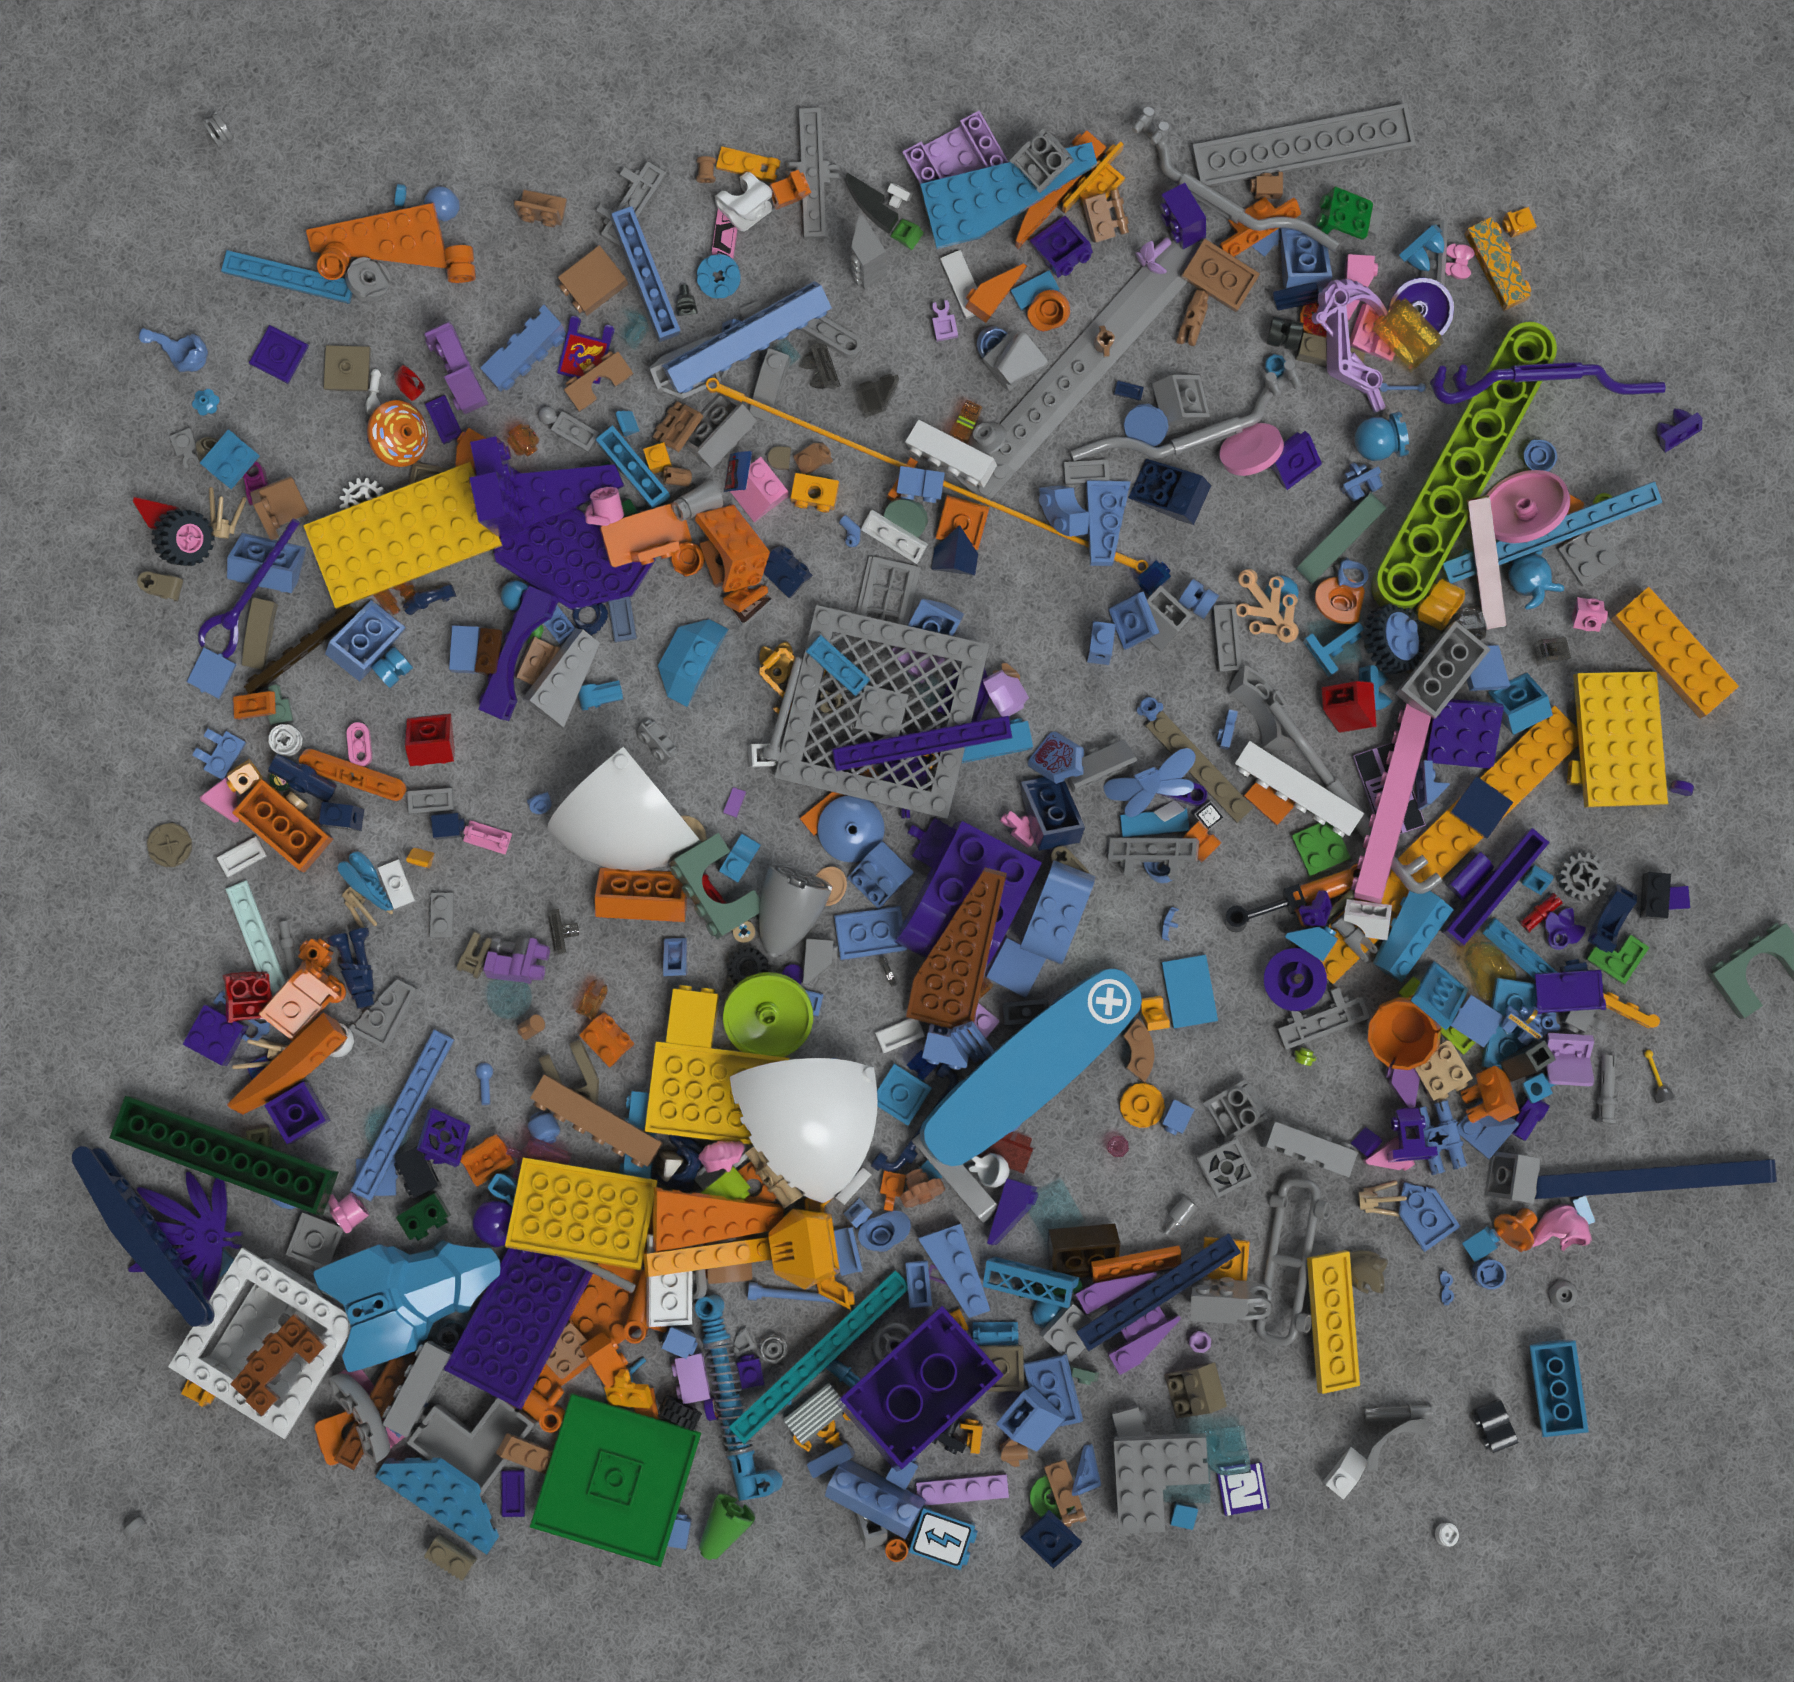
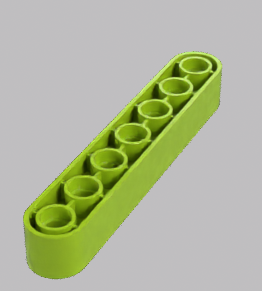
M1524 322L1516 325L1499 344L1481 379L1493 370L1510 369L1513 365L1553 363L1557 353V344L1553 334L1548 328L1536 322ZM1521 346L1530 348L1534 355L1533 360L1527 361L1522 359L1518 354V348ZM1499 380L1480 394L1469 399L1372 577L1371 592L1374 600L1380 607L1391 603L1398 608H1410L1411 610L1426 596L1468 519L1466 500L1480 497L1542 381L1511 382L1510 380ZM1500 384L1508 385L1513 391V397L1510 399L1501 397L1497 392V386ZM1480 422L1489 424L1492 428V436H1481L1476 430V424ZM1459 460L1468 462L1471 466V474L1467 476L1459 474L1456 471L1455 463ZM1439 498L1447 500L1451 506L1450 513H1439L1434 506L1435 500ZM1414 538H1426L1430 544L1429 551L1425 553L1417 551L1413 545ZM1396 575L1406 577L1409 582L1408 590L1399 591L1395 589L1392 584L1393 577Z

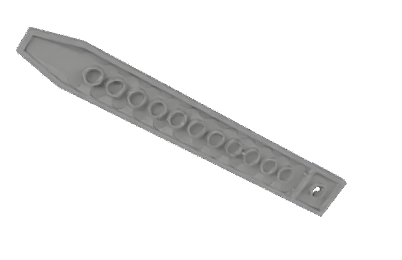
M1172 240L1171 245L1155 259V263L1161 265L1167 272L1165 274H1157L1150 271L1147 264L1142 267L1000 425L1006 431V440L999 450L989 455L994 458L997 467L984 488L978 484L976 487L968 484L965 478L960 475L953 477L970 492L992 500L1188 283L1181 276L1203 240L1185 249H1182L1179 243L1176 244ZM1105 325L1106 330L1111 331L1115 336L1110 348L1109 357H1103V353L1097 351L1094 346L1095 339L1099 333V326Z

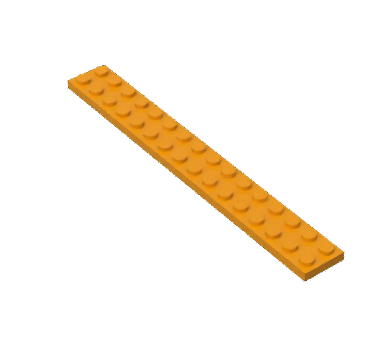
M1556 706L1551 708L1553 716L1536 723L1494 764V767L1488 769L1480 777L1481 780L1513 802L1503 818L1579 745L1578 728ZM1458 800L1397 858L1402 865L1410 864L1421 855L1426 858L1428 864L1416 873L1411 874L1418 883L1424 882L1434 873H1437L1442 879L1484 838L1450 814ZM1390 869L1381 904L1392 905L1389 929L1392 927L1393 918H1397L1402 908L1400 903L1403 897H1407L1410 891L1392 869ZM1345 910L1336 919H1338L1342 914H1344ZM1330 924L1328 927L1337 932L1335 936L1338 940L1325 960L1321 962L1325 968L1327 980L1333 985L1360 958L1344 942V937L1336 928H1332ZM1369 938V940L1373 944H1375L1379 940L1375 938ZM1360 943L1362 951L1366 953L1369 949Z

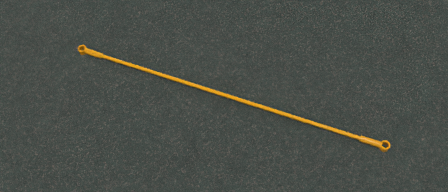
M710 378L706 382V389L710 393L718 392L739 402H746L899 468L900 466L913 468L748 398L745 394L720 384L716 378ZM714 382L717 384V387L712 389L708 385ZM944 481L943 486L1089 548L1088 541L1076 536H1065L1048 524ZM1118 552L1115 553L1114 561L1133 568L1137 574H1144L1148 570L1149 566L1145 560L1137 561ZM1138 564H1143L1145 570H1139Z

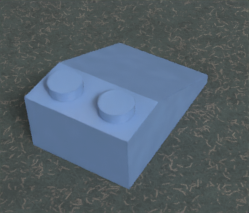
M1281 228V261L1284 289L1317 282L1319 293L1322 292L1332 280L1328 248L1300 231Z
M370 600L329 642L325 655L360 682L372 670L371 666L381 659L406 627Z

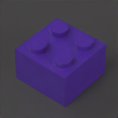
M1186 183L1161 194L1162 203L1160 208L1162 214L1160 217L1163 224L1170 227L1174 242L1176 244L1179 243L1182 249H1185L1205 239L1206 216Z
M204 1005L182 1045L221 1066H228L249 1026L240 1021L228 1023L225 1013L210 1005Z
M309 1082L300 1083L264 1105L286 1144L295 1143L331 1121Z

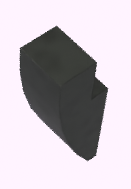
M847 173L845 175V182L857 205L871 221L890 234L899 220L898 213L883 205L885 195Z

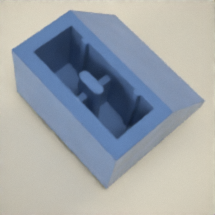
M882 841L868 853L847 878L879 909L914 872Z
M930 1024L922 1056L927 1062L931 1064H939L941 1062L948 1064V1067L960 1070L967 1067L969 1055L952 1034L953 1029Z
M1031 1387L1021 1393L996 1425L1013 1441L1037 1452L1066 1418L1034 1387Z

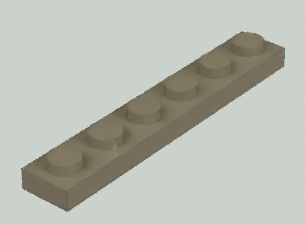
M1161 711L1156 715V720L1150 721L1145 727L1172 755L1185 748H1189L1195 753V762L1188 772L1206 789L1209 795L1226 813L1238 823L1254 807L1169 717Z

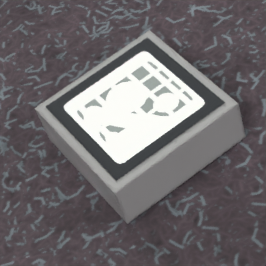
M1212 801L1193 814L1198 821L1208 828V831L1225 818Z

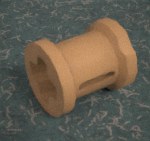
M708 156L698 157L696 159L698 164L696 181L699 183H714L716 181V178L713 176L716 159Z

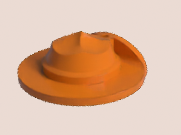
M1338 577L1328 578L1318 586L1315 592V603L1319 611L1326 618L1341 624L1359 623L1365 590L1363 586L1358 588H1351L1346 585L1339 586Z

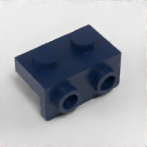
M782 545L771 551L764 570V574L788 598H791L805 581L813 576L809 572L808 567L799 562L793 556V552Z

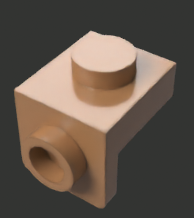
M813 443L793 456L801 473L805 475L833 462L831 452L824 443Z

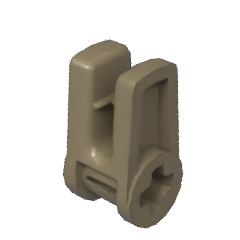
M1060 846L1051 852V863L1057 858L1056 852L1058 854L1063 852L1066 861L1061 860L1060 863L1089 874L1084 865L1066 847Z
M474 932L465 952L459 960L457 970L460 972L462 970L466 971L478 979L484 968L487 953L491 949L492 939L486 938L485 942L482 943L483 946L479 955L474 957V952L479 947L478 943L481 939V935Z

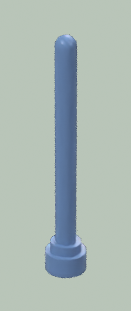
M749 1282L748 1300L757 1301L761 1297L836 1303L820 1295L818 1292L762 1288L763 1285H758V1282Z

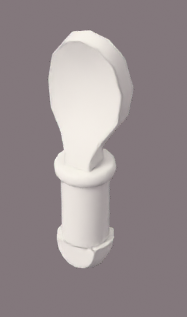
M373 369L370 374V388L368 389L370 394L365 404L366 412L369 415H372L373 411L380 405L376 395L379 393L378 388L381 377L378 369Z

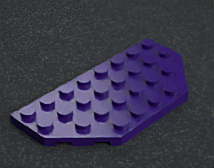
M514 469L515 474H520V472ZM577 508L506 539H502L499 536L503 546L494 549L497 564L535 588L560 598L558 602L570 610L633 597L655 563L656 558H653L654 562L641 565V562H631L618 567H612L609 563L601 535V525L587 524L584 513Z

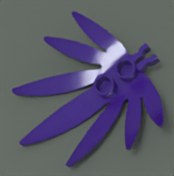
M191 1172L186 1173L188 1194L201 1218H198L184 1206L163 1194L138 1187L137 1192L151 1206L161 1213L186 1224L183 1226L173 1223L156 1222L165 1233L171 1245H183V1248L175 1249L179 1253L181 1261L193 1255L197 1256L187 1266L191 1270V1276L194 1281L207 1264L203 1275L202 1289L203 1295L209 1301L220 1277L223 1247L242 1248V1244L226 1240V1238L243 1236V1231L229 1232L225 1230L228 1210L226 1182L218 1178L215 1179L212 1189V1211L207 1195L197 1178ZM137 1263L128 1269L129 1272H144Z

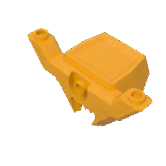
M807 1197L804 1200L806 1210L793 1208L768 1233L774 1274L804 1290L817 1284L820 1295L851 1310V1305L855 1304L854 1292L849 1291L848 1286L836 1281L835 1275L840 1272L832 1215L825 1211V1206L832 1199L821 1203Z

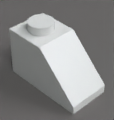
M1350 1447L1323 1480V1483L1344 1500L1359 1481L1367 1466V1459Z

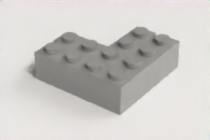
M497 1398L473 1430L438 1403L432 1408L423 1420V1424L417 1428L407 1444L428 1460L442 1458L479 1484L481 1489L479 1495L481 1497L509 1461L496 1454L506 1434L509 1433L525 1440L537 1421L521 1409L517 1412L516 1407Z
M1206 1433L1114 1437L1119 1534L1140 1533V1528H1144V1533L1165 1532L1163 1486L1209 1484Z

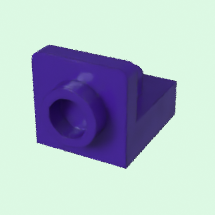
M1318 891L1315 900L1312 901V906L1300 907L1299 912L1304 925L1326 926L1332 910L1328 892Z
M754 1354L742 1356L741 1361L736 1363L742 1389L764 1385L760 1357L754 1358Z

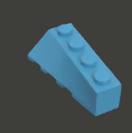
M1409 891L1407 897H1403L1400 903L1402 906L1397 918L1392 920V930L1388 940H1383L1374 959V965L1386 975L1400 982L1404 981L1453 912V909L1444 900L1431 891L1424 894H1416Z

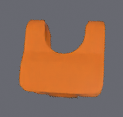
M344 1411L319 1420L315 1424L317 1441L328 1465L338 1464L334 1458L344 1442L341 1432L347 1423L355 1420L353 1413L347 1414Z

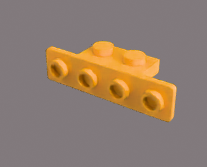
M1121 141L1117 145L1113 144L1105 153L1107 157L1102 162L1100 160L1097 161V166L1091 169L1092 173L1088 178L1084 176L1076 186L1078 189L1073 194L1070 192L1062 201V211L1065 214L1079 198L1082 200L1105 193L1108 200L1111 196L1110 191L1117 189L1125 181V177L1110 165L1123 150L1124 144Z

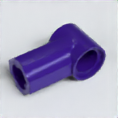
M1526 1096L1525 1099L1527 1100L1524 1105L1520 1106V1112L1515 1118L1519 1125L1512 1134L1526 1141L1537 1122H1540L1546 1115L1550 1107L1546 1102L1539 1100L1532 1104Z

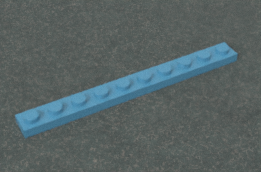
M1650 482L1567 514L1554 530L1533 541L1524 543L1497 541L1499 565L1663 503L1656 482ZM1473 551L1444 562L1443 568L1449 583L1452 584L1476 574Z

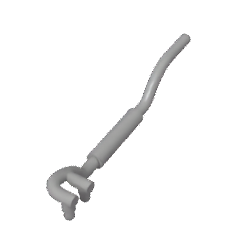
M1151 107L1144 108L1143 113L1133 125L1132 131L1139 133L1143 129L1150 138L1151 144L1157 147L1163 173L1169 179L1176 182L1178 186L1186 183L1194 198L1236 224L1240 222L1252 230L1262 231L1271 228L1294 229L1306 234L1331 251H1337L1341 243L1311 224L1291 217H1272L1257 220L1245 213L1244 208L1188 173L1182 174L1174 169L1166 143L1169 124L1161 122L1158 128L1155 129L1152 125L1154 110Z
M1278 701L1270 705L1268 708L1327 786L1325 789L1364 813L1339 779L1335 780ZM1365 813L1355 827L1364 840L1366 834L1371 835L1373 828L1369 827L1370 819ZM1423 855L1408 865H1402L1394 856L1391 869L1411 892L1424 894L1443 882L1437 873L1429 876L1422 883L1416 882L1411 874L1416 873L1428 864Z

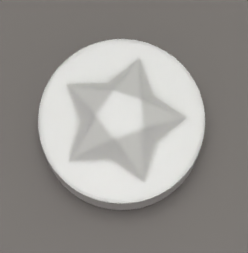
M1442 1523L1436 1528L1435 1538L1440 1545L1450 1547L1457 1543L1459 1532L1455 1525Z

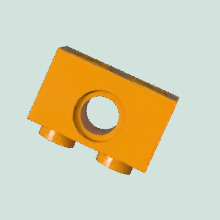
M795 473L790 498L791 503H795L794 506L807 509L808 506L817 507V511L829 513V510H835L839 481ZM813 489L821 492V495L816 499L808 495Z

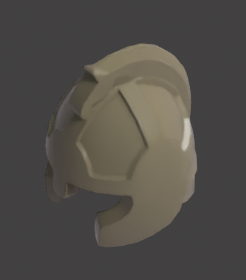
M1370 1251L1351 1252L1352 1286L1368 1294L1369 1290L1364 1287L1366 1284H1369L1372 1291L1383 1294L1385 1284L1382 1272L1387 1267L1388 1259L1380 1258V1255Z

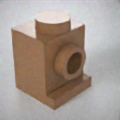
M1278 172L1277 176H1273L1271 173H1263L1260 176H1256V179H1251L1250 192H1254V199H1262L1264 197L1267 199H1281L1283 195V172Z

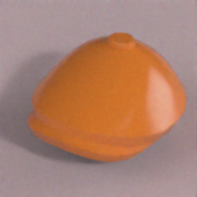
M1046 290L1039 293L1027 310V317L1032 326L1042 332L1059 328L1068 320L1070 315V306L1067 298L1055 290Z

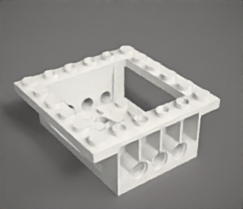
M241 1248L208 1301L215 1313L213 1322L207 1327H192L168 1367L281 1438L286 1439L347 1341L351 1325L344 1305L331 1295L320 1290L316 1284L274 1258L261 1259L247 1249ZM247 1280L255 1283L211 1355L201 1358V1354ZM288 1314L291 1317L293 1314H297L328 1346L310 1364L298 1353L280 1371L282 1375L281 1380L276 1385H267L280 1399L267 1410L268 1412L264 1416H261L230 1383L248 1363L246 1361L247 1357L254 1350L259 1351L264 1346L262 1343L264 1338L271 1332H278L282 1327L279 1321L280 1316Z

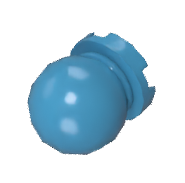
M1391 413L1389 420L1382 417H1371L1364 420L1358 426L1355 433L1357 451L1364 458L1371 461H1381L1389 458L1393 452L1398 457L1407 456L1409 451L1405 450V445L1409 444L1406 423H1401L1399 419L1402 417V413Z

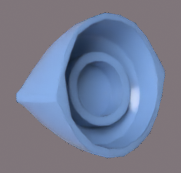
M1531 440L1524 451V461L1530 470L1549 472L1557 461V452L1548 441Z

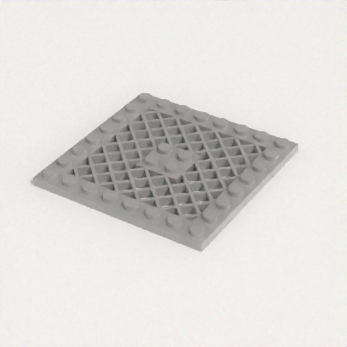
M816 605L781 748V756L774 778L949 819L965 748L941 752L940 757L937 753H934L937 759L928 765L924 763L921 756H917L923 768L915 773L911 772L907 763L917 757L907 758L906 760L901 759V763L893 768H890L889 764L885 762L884 764L888 771L877 777L872 768L874 765L864 766L858 771L851 769L852 773L837 772L836 767H834L829 759V756L833 754V750L826 753L820 743L831 737L836 748H840L852 742L856 745L857 742L855 740L865 734L871 742L874 741L869 732L884 735L878 740L898 737L901 731L903 735H907L904 728L914 722L920 732L930 731L935 727L940 729L939 725L947 720V727L972 723L990 645ZM833 633L840 634L832 639ZM820 635L831 645L844 637L849 647L840 653L845 655L852 651L857 658V661L853 664L855 666L861 665L873 686L866 685L864 692L862 690L859 692L860 696L849 701L844 693L848 689L846 687L841 688L836 678L830 673L831 677L822 682L824 668L806 650ZM847 636L861 640L852 645ZM868 641L881 643L883 645L873 650ZM866 643L871 652L860 658L855 648ZM890 646L904 650L895 655ZM887 647L892 657L881 663L876 654ZM912 651L924 653L926 655L917 660L913 655ZM909 652L914 662L903 668L898 658ZM874 656L879 665L868 672L863 662ZM933 656L946 658L948 660L938 665ZM930 657L936 667L925 673L920 663ZM896 661L900 671L889 676L884 667ZM955 661L962 662L961 670ZM952 662L957 672L946 678L941 668ZM917 665L922 676L911 681L906 672ZM882 669L887 679L876 685L871 675ZM939 671L944 681L933 687L928 676ZM904 674L909 684L898 690L892 680ZM959 676L956 690L954 691L949 682ZM925 679L931 689L920 695L914 685ZM834 681L839 690L828 697L823 686ZM890 682L895 692L881 689V687ZM947 684L952 694L941 700L936 690ZM912 687L917 697L908 702L909 695L903 694V692ZM819 690H821L825 699L817 703ZM933 692L939 702L928 708L923 698ZM841 693L847 704L836 710L831 700ZM954 698L949 713L944 703ZM861 700L859 713L857 714L852 705ZM920 700L925 711L914 716L909 707ZM828 702L834 712L823 718L818 708ZM942 706L947 716L936 722L931 711ZM850 707L855 717L844 723L839 713ZM907 709L912 719L903 724ZM815 711L820 721L811 725ZM928 714L934 724L923 730L917 720ZM837 716L842 725L831 732L826 721ZM856 722L855 729L862 731L852 736L847 727ZM823 724L828 734L818 740L812 730ZM845 729L850 739L839 745L834 735ZM810 733L815 742L806 747ZM818 746L823 756L812 761L807 751ZM804 755L806 756L809 763L802 762ZM826 759L831 768L816 764ZM938 763L934 778L929 768ZM904 766L910 776L899 782L894 771ZM869 769L874 778L859 774ZM926 771L932 781L921 787L915 777ZM891 774L896 783L883 781L881 779ZM912 779L917 788L904 786L903 784ZM933 785L931 792L925 791L926 788Z

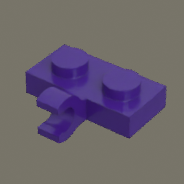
M936 818L933 819L926 833L912 825L908 834L920 840L912 857L932 867L952 827Z

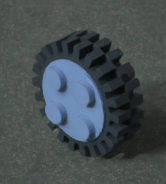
M1391 603L1377 607L1370 611L1371 614L1367 615L1368 621H1365L1364 626L1368 629L1363 630V635L1368 636V638L1364 639V648L1368 654L1373 653L1370 659L1372 662L1377 661L1375 666L1378 669L1382 668L1384 673L1397 674L1414 669L1418 665L1419 660L1423 658L1420 652H1424L1425 649L1420 643L1425 641L1424 637L1419 635L1423 633L1422 628H1417V625L1420 624L1419 620H1413L1415 617L1414 612L1409 613L1410 608H1398Z

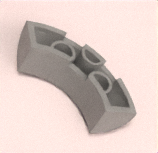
M1244 665L1235 675L1230 686L1229 695L1243 703L1255 717L1262 735V748L1285 750L1295 746L1296 743L1268 708L1278 701L1287 713L1285 707L1288 705L1279 691L1275 692L1266 683L1267 678L1256 670Z
M340 1373L330 1377L332 1396L342 1405L347 1414L353 1413L359 1424L356 1426V1430L360 1437L364 1454L376 1463L381 1461L390 1451V1442L386 1428L383 1425L384 1422L374 1402L365 1389L350 1375Z

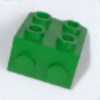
M1336 186L1328 194L1322 196L1319 203L1321 210L1316 220L1317 229L1327 235L1333 229H1336L1361 240L1368 236L1373 202Z

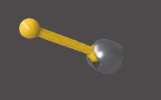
M1646 1050L1644 1056L1648 1058L1658 1084L1655 1092L1657 1103L1674 1099L1675 1096L1671 1088L1663 1086L1652 1058L1653 1052Z

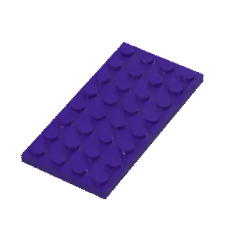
M509 1248L500 1264V1275L489 1284L444 1370L521 1410L593 1273L559 1256Z

